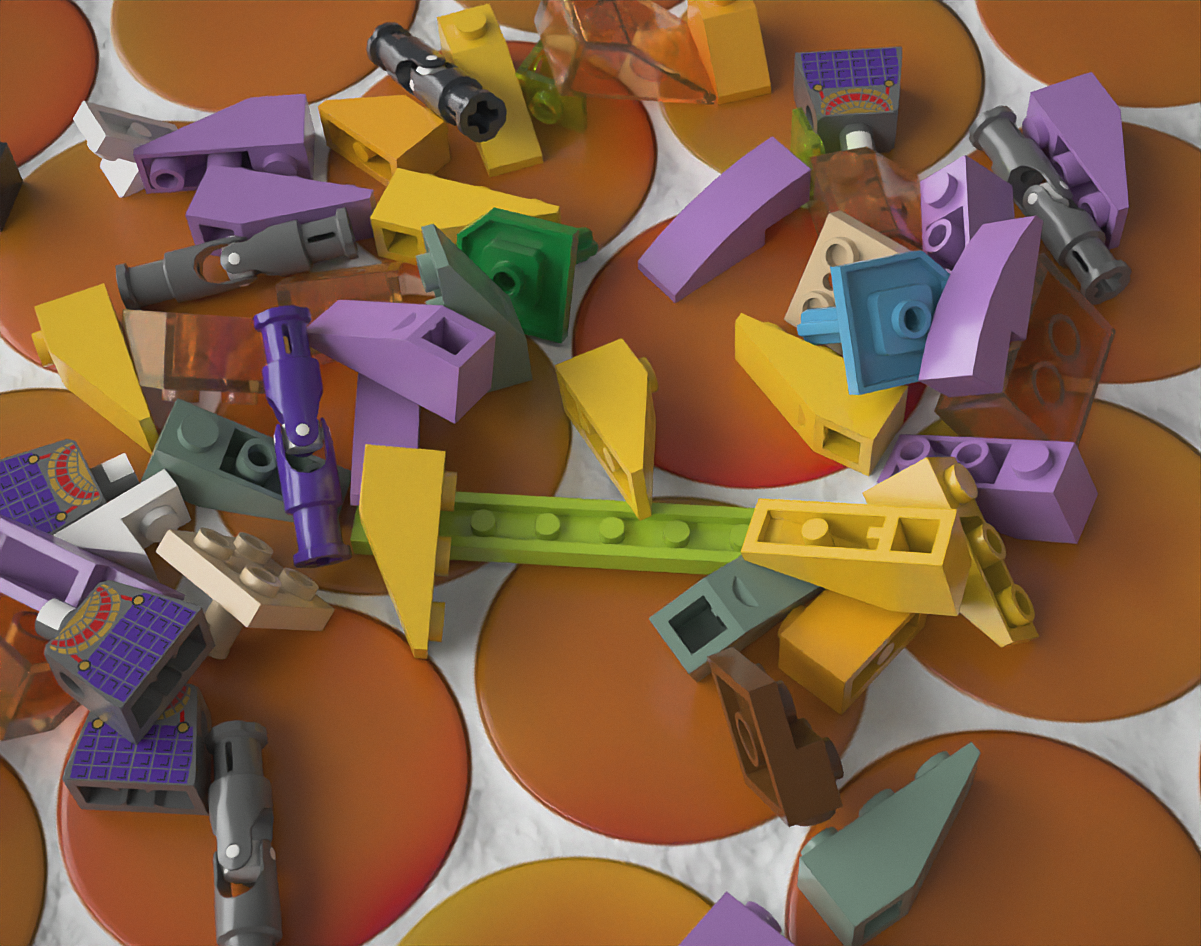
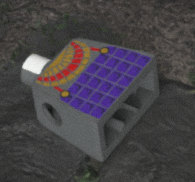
M902 46L795 53L793 97L815 154L819 156L842 155L843 165L846 169L853 172H862L876 164L877 153H888L894 149L899 109Z
M65 439L0 459V515L54 535L140 483L125 453L89 468L76 441Z
M112 580L98 583L78 608L59 598L49 600L41 608L35 622L36 633L50 640L46 645L44 656L61 688L135 745L139 744L216 646L202 607Z
M185 684L138 745L129 742L91 711L89 712L62 777L63 782L80 809L209 815L208 789L211 784V754L205 747V736L211 731L212 720L211 713L199 687Z

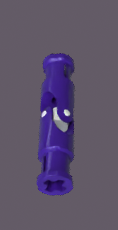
M289 305L270 308L254 316L253 322L256 331L262 332L267 365L262 369L266 399L272 407L277 420L280 422V424H276L274 448L285 513L293 516L298 552L293 556L294 566L296 568H318L338 564L351 559L353 556L351 547L344 544L342 539L338 508L343 504L330 428L323 417L320 418V422L317 420L319 402L324 388L319 362L311 357L306 325L312 320L311 313L307 307ZM283 337L288 339L290 354L285 350ZM324 446L325 464L321 469L311 473L298 472L292 469L285 457L286 452L296 457L305 458Z

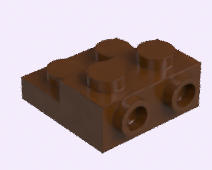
M733 647L707 656L745 784L788 827L794 825L813 826L832 818L836 813V809L843 807L836 780L844 777V771L839 754L830 738H821L812 730L809 722L804 717L797 718L793 699L782 680L777 682L767 675L760 663L753 664Z

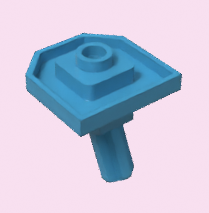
M922 250L830 267L836 306L807 309L802 312L801 323L797 325L798 335L803 336L805 341L813 345L842 344L849 395H862L919 382L918 378L927 336L937 304L950 274Z

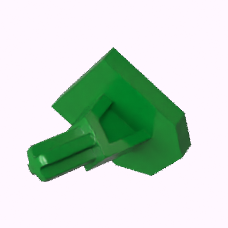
M496 207L492 208L457 234L456 246L510 297L524 334L562 344L568 337L575 265L587 261L589 257L596 255L598 252V243L593 240V232L585 227L575 228Z

